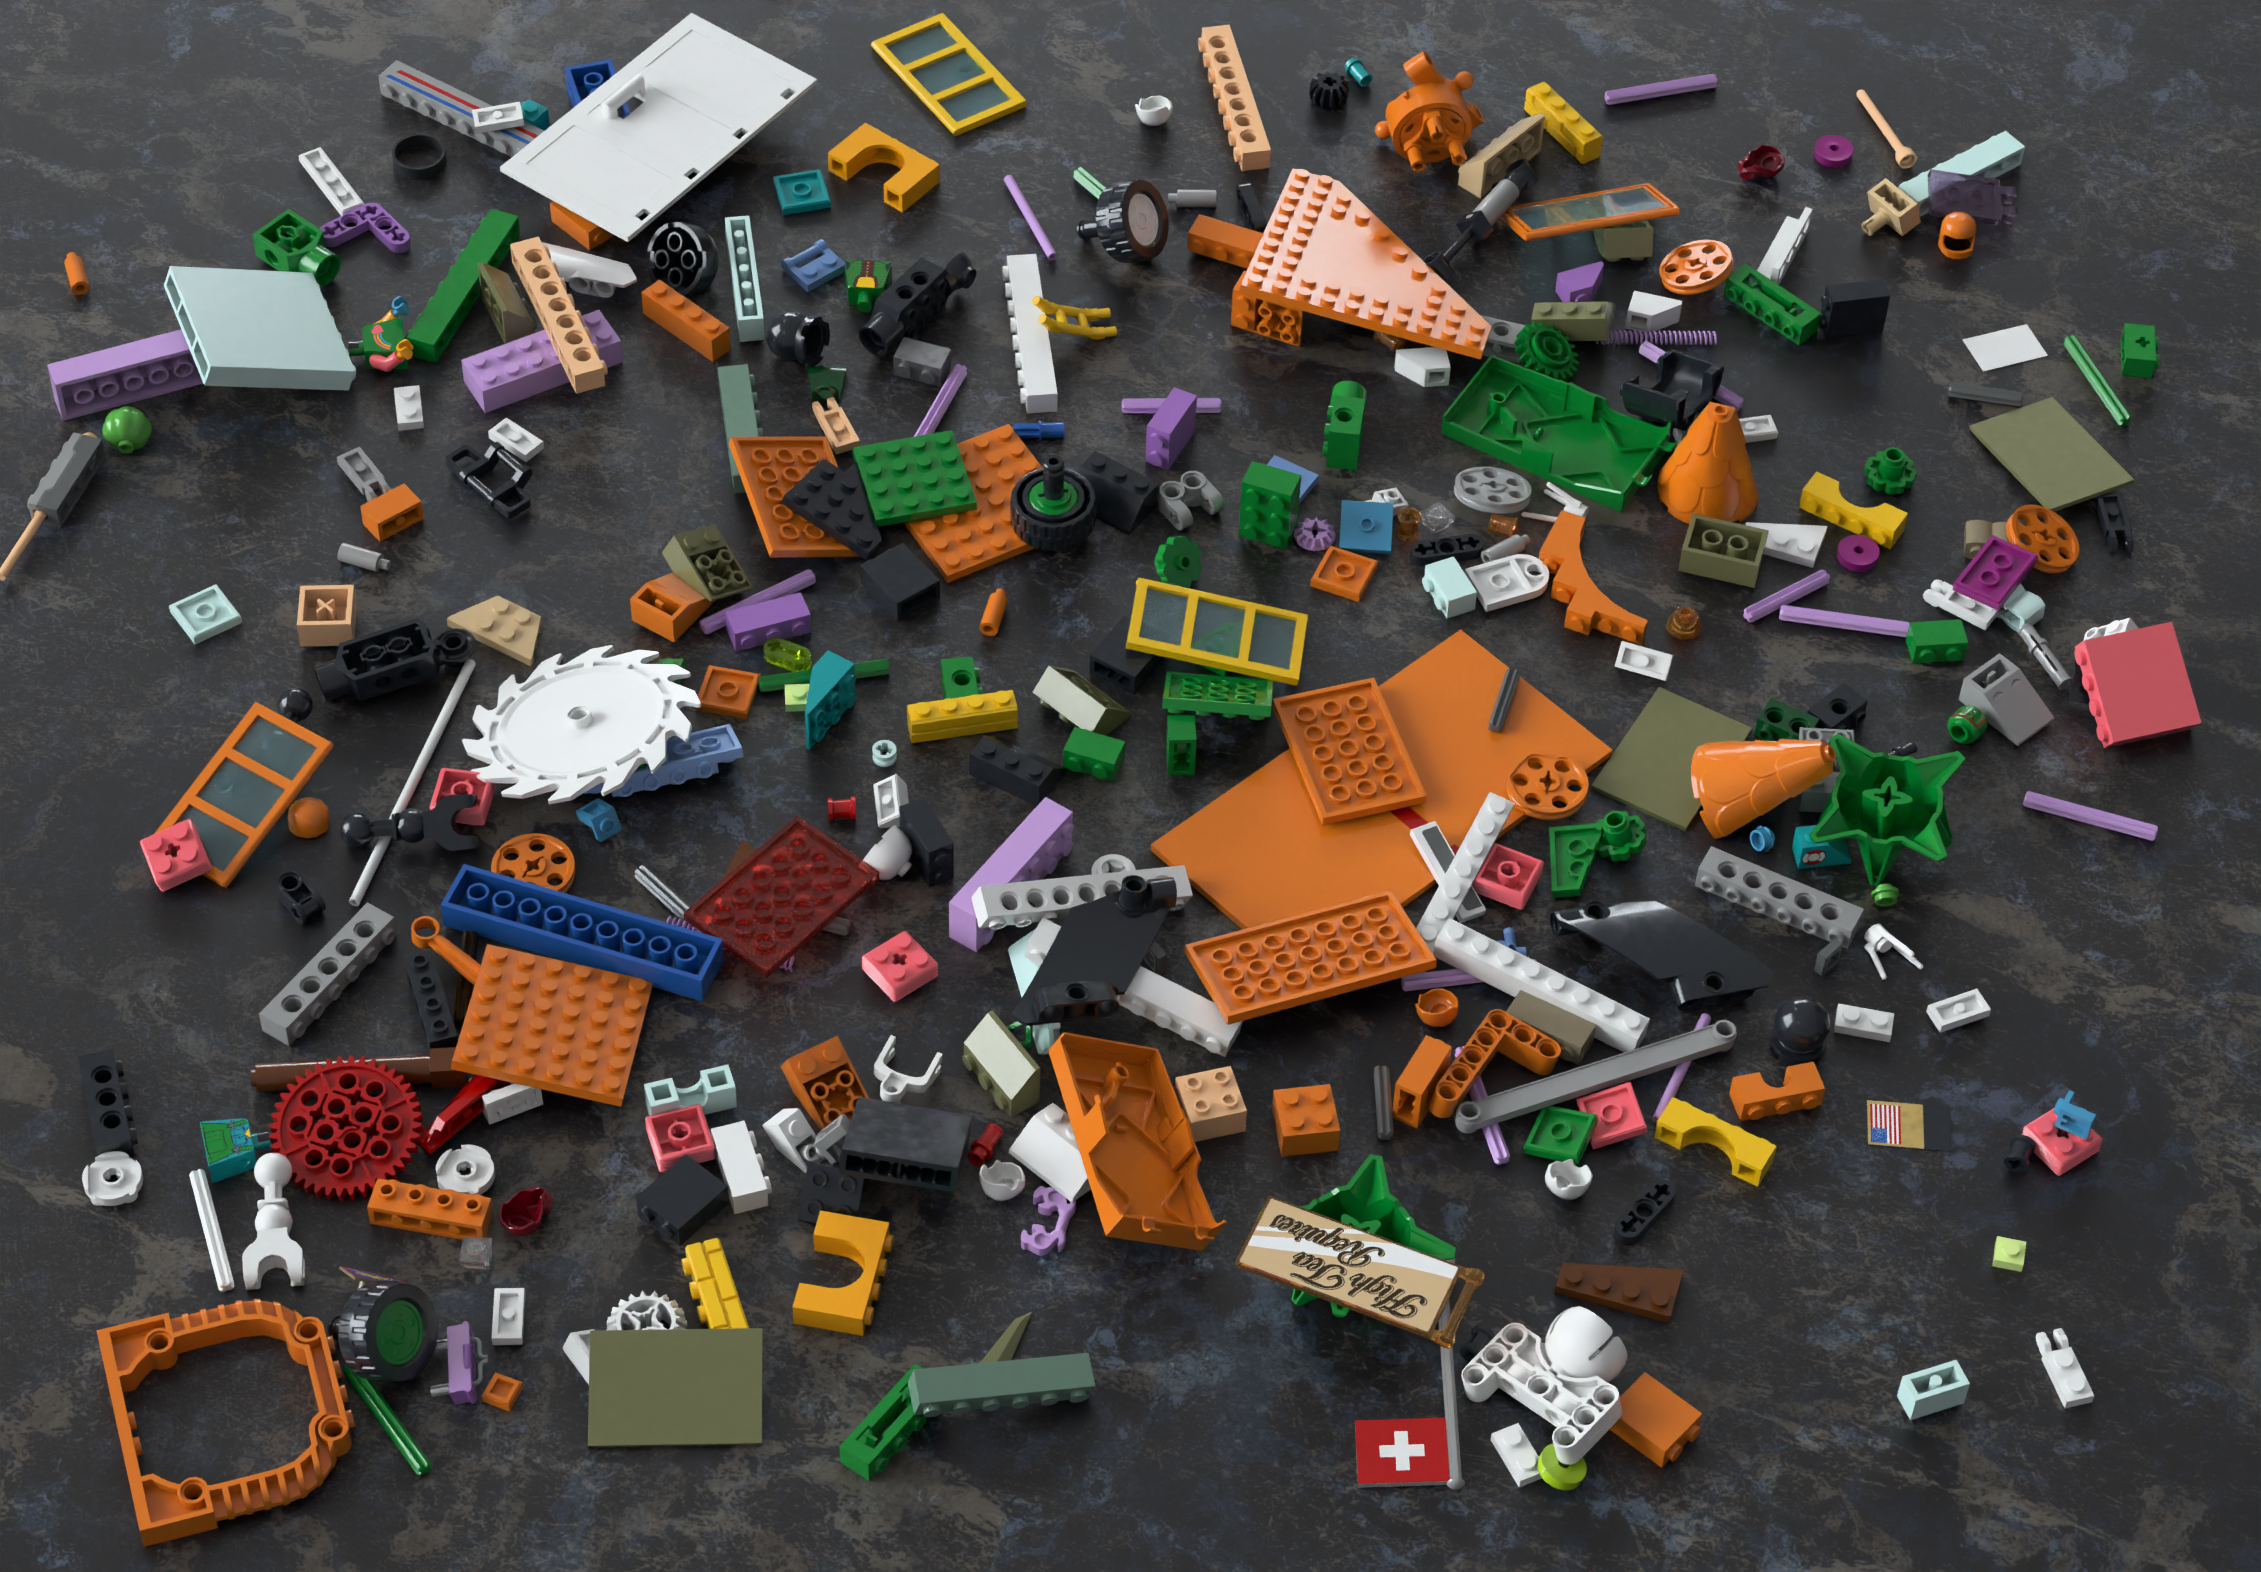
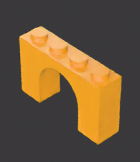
M864 123L828 152V171L846 181L862 168L873 163H889L900 168L901 170L884 183V203L902 213L940 182V164L867 123Z
M820 1211L813 1234L814 1251L851 1258L862 1267L863 1273L857 1281L842 1288H827L799 1283L792 1307L793 1324L863 1336L866 1325L872 1324L874 1308L871 1305L873 1300L878 1301L881 1284L878 1283L879 1276H885L887 1259L884 1258L886 1252L891 1253L894 1235L889 1234V1222Z

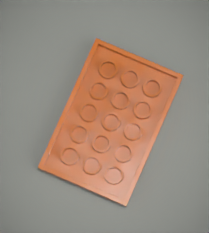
M827 437L730 438L729 447L770 558L861 557L781 503L783 496L823 459L838 468Z
M1375 678L1288 695L1272 700V707L1322 825L1426 803V793Z

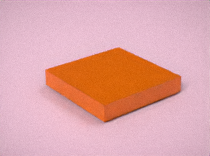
M1330 545L1311 579L1310 586L1359 602L1378 568V561Z
M709 665L698 694L701 707H695V710L748 719L759 688L758 679L761 677V674Z

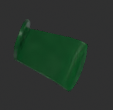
M807 365L812 403L817 401L819 403H827V398L834 397L835 401L839 403L847 366Z

